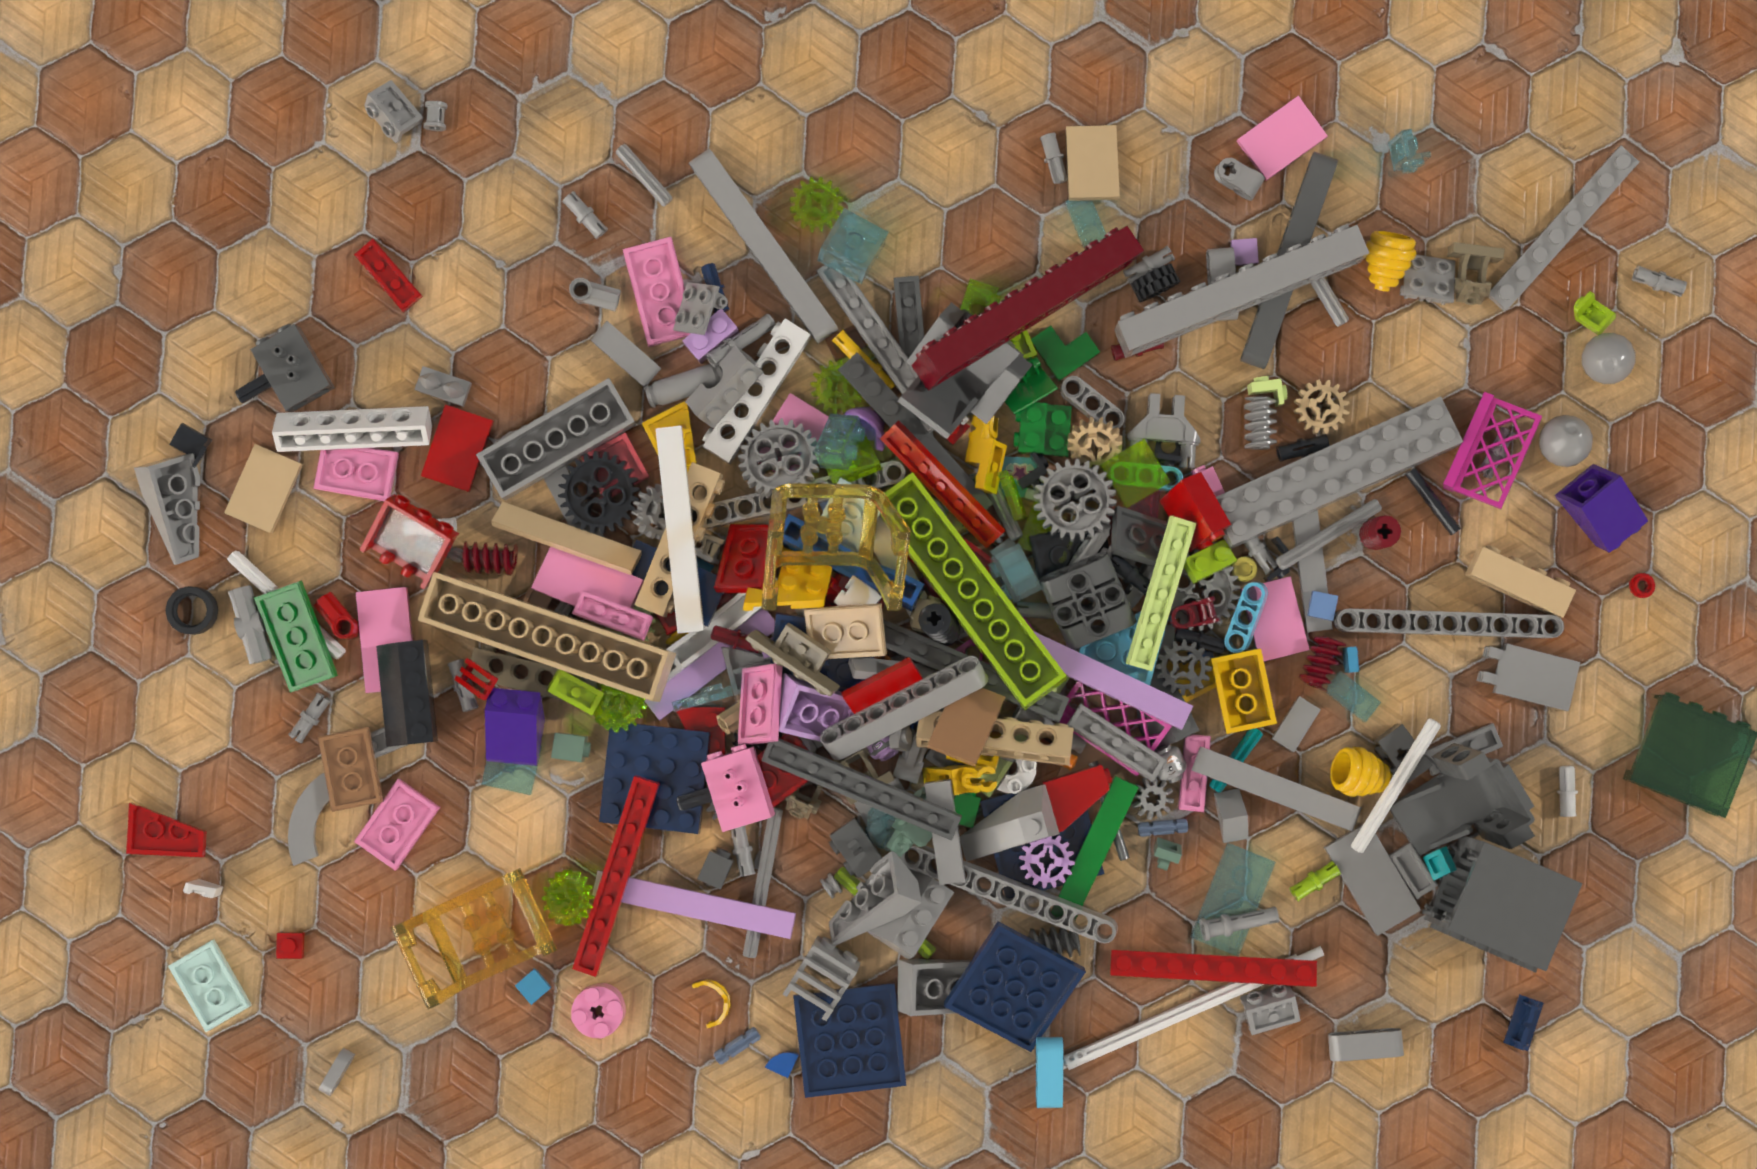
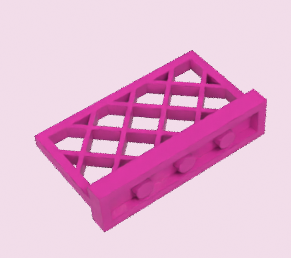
M1484 392L1463 438V443H1461L1443 483V488L1501 510L1542 416L1494 398V395ZM1496 406L1507 409L1510 418L1496 423L1493 416ZM1512 412H1515L1519 415L1513 416ZM1522 417L1535 420L1532 428L1524 432H1520L1515 421ZM1490 419H1491L1493 425L1488 426L1489 421H1490ZM1512 422L1517 434L1503 439L1498 427ZM1495 429L1500 441L1486 446L1483 440L1484 433ZM1528 434V437H1527L1526 441L1524 442V439H1523L1522 436H1525V435ZM1519 438L1523 448L1521 452L1510 456L1505 443ZM1480 442H1481L1483 448L1477 450V448H1478V446H1479V444H1480ZM1502 445L1507 457L1493 462L1488 450ZM1485 451L1490 464L1476 469L1472 461L1473 457ZM1518 457L1516 464L1514 465L1512 459ZM1509 461L1512 473L1500 479L1495 466ZM1471 465L1473 471L1467 473L1469 466ZM1492 468L1497 480L1482 485L1478 473ZM1474 474L1480 486L1473 490L1460 487L1464 478ZM1507 481V484L1504 488L1502 482ZM1499 484L1502 491L1499 502L1488 498L1485 489ZM1482 491L1483 496L1477 494L1476 492Z
M1078 681L1067 695L1069 702L1072 698L1083 697L1084 706L1089 709L1087 696L1100 694L1103 707L1090 708V710L1093 712L1104 711L1105 720L1110 722L1108 710L1121 709L1124 721L1111 724L1116 727L1125 726L1126 734L1130 736L1129 725L1143 723L1145 736L1133 738L1137 741L1146 740L1147 747L1152 751H1155L1172 727V725L1148 715L1149 717L1146 718V713L1140 711L1141 719L1128 720L1126 708L1131 706L1121 701L1120 704L1107 706L1104 693L1097 690L1086 691L1084 684ZM1079 687H1081V692L1076 693ZM1067 704L1059 723L1067 725L1076 710ZM1157 721L1164 728L1159 734L1149 735L1147 722ZM1073 731V733H1075L1080 738L1094 746L1096 749L1110 757L1112 760L1126 768L1134 775L1137 776L1139 774L1127 765H1125L1124 763L1120 762L1119 760L1105 752L1104 750H1102L1101 748H1099L1098 746H1096L1095 744L1091 743L1090 741H1088L1087 739ZM1151 739H1156V740L1153 742V744L1151 745V741H1150V740H1151Z

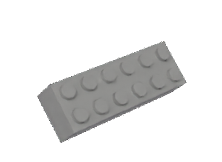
M610 378L476 455L500 497L506 501L575 461V458L582 457L585 453L605 444L637 424Z

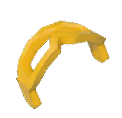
M705 979L693 983L692 987L709 986L715 989L724 999L722 1015L717 1020L707 1023L706 1027L708 1029L722 1023L728 1015L731 1003L730 995L723 985L717 981Z

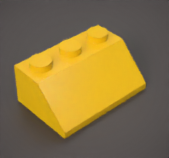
M1261 648L1210 659L1226 734L1277 724Z

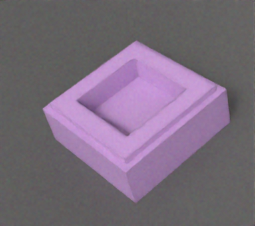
M1257 238L1230 241L1231 247L1234 249L1235 266H1245L1250 263L1257 265L1259 263Z

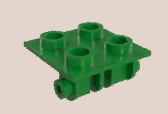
M1036 356L1027 359L1032 364L1031 368L1005 401L1013 414L1026 409L1031 404L1058 389L1042 369L1041 363Z

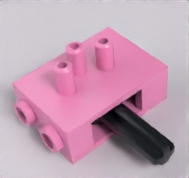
M746 743L732 747V753L723 755L722 751L707 755L708 760L702 762L701 765L708 787L678 796L677 804L679 809L684 811L713 802L722 832L773 817L775 812L755 747L747 748Z

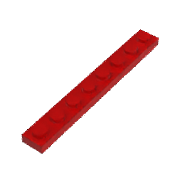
M638 775L633 777L572 967L576 971L597 977L660 785L658 782Z
M1111 950L1110 976L1317 987V961Z

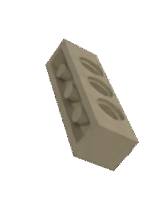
M482 644L481 648L473 649L471 660L498 678L497 685L522 691L540 692L543 696L562 700L547 692L546 690L549 685H545L541 681V674L544 671H550L554 677L558 670L557 668L531 659H523L520 655L506 651V654L497 653L496 647ZM495 659H500L503 662L504 667L500 673H495L492 669V663ZM522 664L528 668V675L524 679H520L516 674L518 666ZM475 669L471 672L482 681L490 682L489 679Z

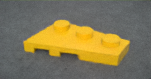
M685 401L642 423L657 454L656 428L682 426L687 473L692 462L697 464L689 409Z

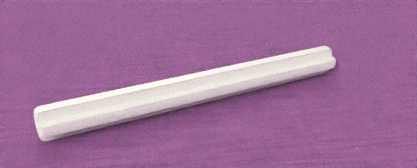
M235 550L229 555L228 561L263 594L279 589L239 551ZM320 626L330 655L334 659L341 658L346 652L345 648Z
M1429 718L1352 842L1351 847L1355 851L1363 853L1439 731L1441 725L1437 721Z

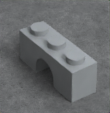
M736 345L719 363L723 370L720 382L713 388H708L701 383L685 401L694 414L712 428L720 422L763 374V370L752 357Z

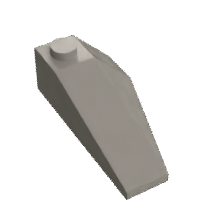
M889 852L870 869L871 876L865 883L860 882L858 884L856 895L851 901L846 900L829 921L831 943L833 945H838L900 918L922 903L918 880L895 852Z

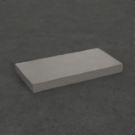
M1362 824L1355 828L1353 832L1350 831L1328 844L1324 849L1331 861L1335 863L1334 866L1337 865L1339 868L1340 876L1375 935L1378 936L1421 911L1376 833L1363 853H1359L1351 847L1352 842L1363 826Z

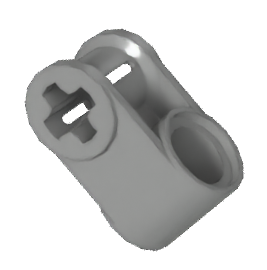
M1234 158L1223 159L1214 170V177L1219 183L1233 190L1240 197L1250 201L1254 199L1265 180V177L1260 172L1247 167ZM1227 166L1231 168L1228 176L1224 174Z

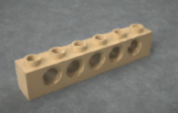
M692 462L687 476L691 510H695L697 513V520L693 523L696 545V542L700 543L704 537L706 528H703L706 518H711L715 509V504H712L716 494H721L725 481L722 480L724 475ZM698 487H705L707 490V495L703 500H696L694 496L695 490ZM666 528L635 602L636 606L663 617H667L668 613L672 614L675 609L671 572L666 568V562L669 559ZM665 581L669 589L665 595L660 596L656 591V587L659 582Z
M941 710L918 721L917 747L928 748L927 744L942 714ZM1004 717L1003 719L996 720L991 731L999 732L1002 736L997 739L989 736L981 755L1069 766L1074 728H1070L1062 723L1045 725L1037 720L1021 722L1012 717ZM1024 735L1027 737V740L1019 742L1014 737ZM1042 738H1049L1053 743L1044 745L1040 740Z

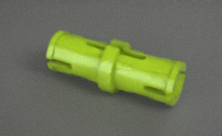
M1330 861L1316 872H1309L1307 874L1308 877L1289 887L1293 897L1299 902L1313 891L1323 889L1324 884L1341 875L1337 865L1334 866L1335 863Z

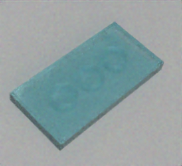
M1227 842L1190 937L1239 957L1249 929L1235 931L1228 937L1221 935L1211 937L1209 941H1204L1199 920L1201 918L1206 920L1219 918L1221 914L1233 916L1257 911L1276 862Z

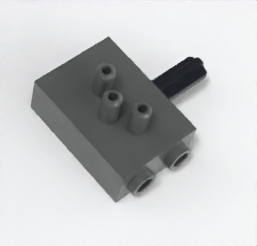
M287 324L277 330L278 334L271 338L264 337L255 343L256 346L250 349L264 374L235 391L241 403L249 401L272 387L284 409L288 412H295L335 388L301 328L295 324Z

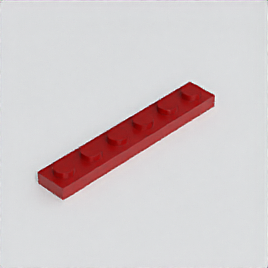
M900 420L880 438L985 548L989 547L1005 532V529Z

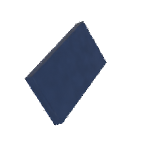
M636 540L633 548L641 550L642 556L632 575L645 580L657 548ZM670 559L666 562V568L669 572H671ZM697 567L703 623L709 627L724 593H716L714 589L716 574ZM665 581L659 582L656 587V591L660 596L665 595L669 589Z

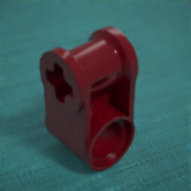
M1215 597L1193 601L1192 603L1173 608L1168 618L1170 625L1176 629H1185L1219 622L1220 617L1216 616L1213 604ZM1179 610L1187 614V622L1183 625L1179 624L1175 619V615Z

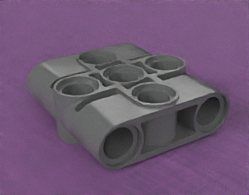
M1107 552L1097 553L1039 579V584L1053 613L1054 620L1060 629L1067 647L1071 649L1080 648L1129 628L1136 623L1135 615ZM1077 574L1084 576L1083 581L1078 583L1073 582L1071 579ZM1109 587H1116L1118 589L1114 595L1105 594ZM1085 597L1094 598L1090 605L1081 603ZM1061 607L1070 608L1069 613L1061 615L1057 611ZM1096 619L1104 621L1100 627L1091 626V623Z

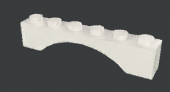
M771 570L766 591L775 592L778 579ZM738 593L715 612L709 627L704 625V631L689 632L668 647L666 650L675 652L676 656L667 682L718 643L711 639V632L715 625L735 630L765 606L753 607V611L743 610L746 593Z

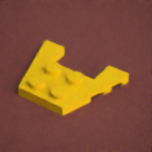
M776 544L772 563L782 566L775 592L748 587L743 605V610L753 611V607L765 606L766 610H775L776 606L790 605L791 609L824 608L832 567Z

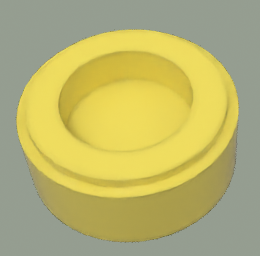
M1249 557L1237 558V562L1231 565V567L1233 566L1231 574L1232 576H1238L1237 581L1248 582L1257 574V565Z

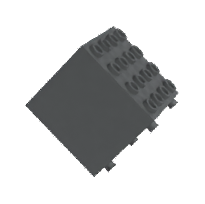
M1465 836L1458 838L1455 845L1452 843L1449 845V848L1452 850L1448 849L1457 870L1441 878L1431 904L1426 903L1424 905L1427 910H1422V913L1426 914L1424 919L1432 922L1430 927L1530 971L1536 973L1538 968L1547 971L1583 883L1487 842Z

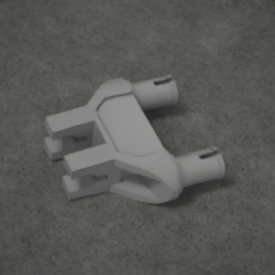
M1150 393L1148 395L1147 416L1127 434V439L1130 442V463H1136L1138 455L1137 463L1145 464V445L1148 441L1170 442L1181 445L1180 456H1182V461L1179 468L1195 469L1196 446H1199L1201 439L1184 416L1185 396L1174 395L1172 398L1171 415L1159 414L1160 394Z

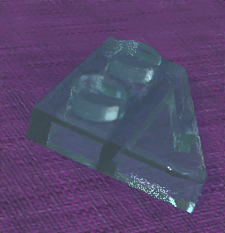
M722 683L700 689L701 694L672 702L673 710L676 712L733 696L731 686L723 688Z

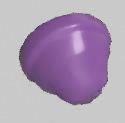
M871 406L847 410L843 415L845 427L863 439L874 441L875 449L883 451L885 444L880 438L885 434L883 431L885 422Z

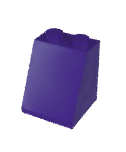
M1592 464L1555 494L1557 500L1594 545L1608 553L1620 547L1623 541L1632 534L1637 533L1648 522L1623 478L1595 464Z
M492 689L485 706L486 761L537 766L545 725L540 692Z

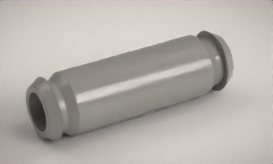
M707 364L655 381L651 386L647 384L644 389L651 407L656 408L655 405L663 406L690 397L701 383L708 388H713L720 382L723 370L720 365L715 368L711 364Z

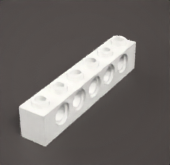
M786 318L782 323H776L770 333L773 336L769 344L764 343L757 353V356L760 358L756 363L761 369L767 363H772L776 366V371L772 375L762 374L754 382V384L762 387V393L759 396L753 397L747 390L715 428L708 429L702 439L705 442L703 447L728 464L732 463L740 450V445H743L745 442V436L750 435L752 429L811 339V334ZM780 342H786L790 348L787 353L779 354L775 350L776 345ZM740 405H745L749 408L748 415L744 418H739L735 415V409ZM727 426L733 427L735 435L731 439H724L721 436L723 428Z
M428 406L288 412L276 414L272 434L277 452L429 445L432 422Z

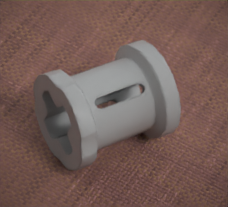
M426 101L427 120L423 128L431 131H445L444 114L448 107L447 103Z

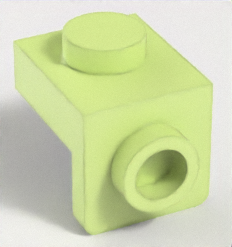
M1269 376L1253 378L1254 382L1247 385L1248 396L1273 392L1274 399L1277 400L1275 407L1282 406L1284 400H1287L1286 385H1282L1281 379L1269 380Z

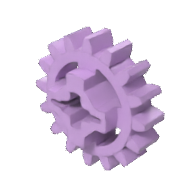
M1058 836L1055 840L1052 837L1031 842L1030 847H1022L1026 855L1019 856V859L1025 861V864L1020 869L1028 870L1025 878L1028 879L1032 876L1034 878L1033 885L1041 881L1042 887L1046 888L1047 883L1051 882L1055 888L1056 880L1059 879L1064 883L1066 881L1063 875L1072 874L1067 868L1068 865H1075L1074 861L1069 860V856H1072L1074 852L1066 851L1069 843L1061 844V836ZM1044 843L1043 851L1038 855L1031 854L1036 846ZM1053 844L1061 849L1064 858L1056 856L1053 852ZM1047 848H1049L1050 858L1054 859V864L1051 863L1049 868H1047V873H1045L1044 863L1040 862V857H1044L1045 853H1047ZM1030 863L1038 865L1041 869V877L1032 870ZM1056 866L1063 867L1058 875L1050 878L1052 869Z

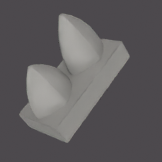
M423 366L415 390L464 407L472 383Z

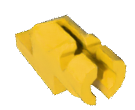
M973 414L971 425L976 427V429L969 432L965 462L979 467L976 474L975 488L988 494L997 495L1007 445L996 440L999 418H994L995 416H993L986 424Z
M951 765L947 767L928 766L922 768L924 783L951 779L954 796L963 793H987L993 791L997 786V781L985 782V779L979 778L982 774L996 773L994 768L990 766Z

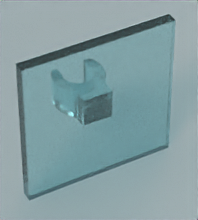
M542 745L540 747L539 758L542 750ZM486 761L481 784L531 795L538 764L537 766Z

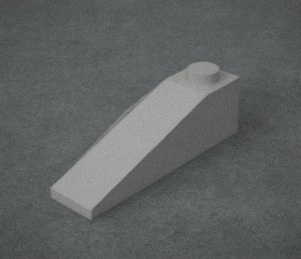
M193 453L155 461L134 468L141 493L174 565L199 557L197 510H200V501H197L200 475L197 466L195 468L192 467L195 461Z
M1040 785L1019 792L973 826V828L961 835L959 838L966 862L1060 834L1046 785Z

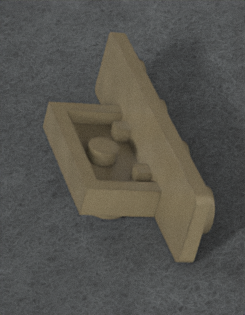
M788 623L785 625L776 642L758 630H754L747 635L746 641L751 643L752 648L772 657L774 663L791 670L796 678L813 685L818 693L832 696L838 691L840 686L820 673L831 651L792 624Z

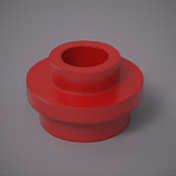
M1638 573L1631 578L1629 589L1635 597L1647 598L1655 591V581L1649 574ZM1640 581L1645 584L1644 590L1638 588Z

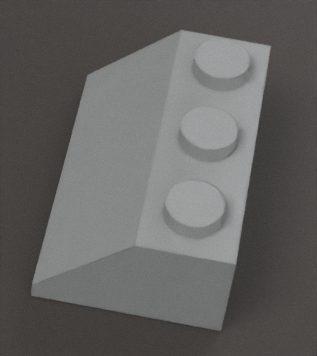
M912 869L909 870L918 880L922 903L906 915L867 931L906 959H911L915 956L954 893L946 886L939 885V882L934 878Z

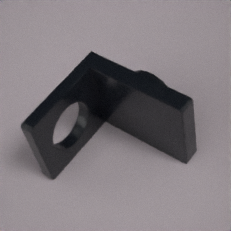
M181 423L169 445L185 454L193 453L195 461L192 467L195 468L204 456L212 439Z
M1156 441L1153 462H1158L1161 466H1178L1182 461V456H1180L1181 445L1175 443V450L1172 453H1165L1161 449L1162 442Z
M1278 536L1271 539L1282 555L1289 551ZM1278 566L1263 579L1265 582L1271 581L1276 576L1278 579H1281L1291 569L1288 567L1281 570Z

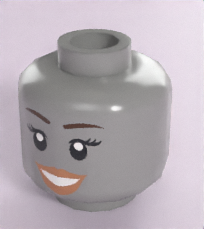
M1170 744L1155 749L1154 752L1167 760L1157 775L1158 780H1168L1169 783H1174L1182 779V773L1186 770L1187 763L1180 749Z

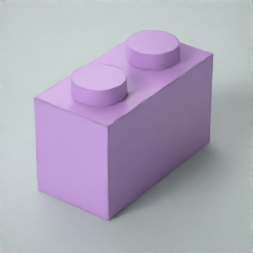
M720 309L710 317L705 335L691 333L682 341L699 363L702 364L707 359L706 354L720 346L727 337L731 338L738 334L739 330L727 314Z

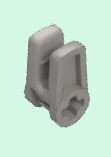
M705 533L701 541V547H695L697 558L718 565V556L722 545L725 546L726 540Z

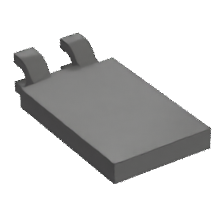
M1504 644L1503 650L1491 646L1484 647L1483 657L1498 660L1496 673L1479 671L1476 681L1494 685L1492 693L1569 711L1580 662L1511 644Z

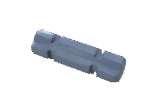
M1186 819L1153 821L1152 824L1142 822L1138 824V834L1141 837L1150 836V834L1155 836L1174 834V832H1188V822Z
M752 1027L746 1031L745 1035L741 1034L726 1044L724 1049L720 1048L714 1053L716 1061L722 1065L729 1060V1057L733 1058L748 1048L750 1043L754 1044L760 1040L761 1036L758 1030Z

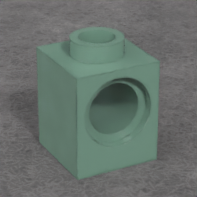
M556 732L554 734L551 758L584 762L585 757L589 758L591 743L587 742L588 736Z

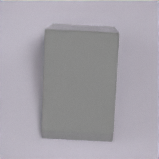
M1239 788L1214 793L1223 843L1249 839L1248 814Z

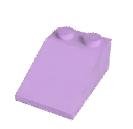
M783 674L779 732L820 741L821 733L825 729L854 715L840 691L835 692L832 696L822 695L807 681H802L794 675Z

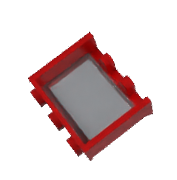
M394 494L385 499L360 551L364 553L372 548L382 554L379 558L381 563L389 564L393 561L403 567L401 571L403 576L409 578L415 574L423 579L420 587L425 590L429 587L433 572H439L460 533L453 530V526L449 523L433 518L429 511L410 504V500L406 497Z

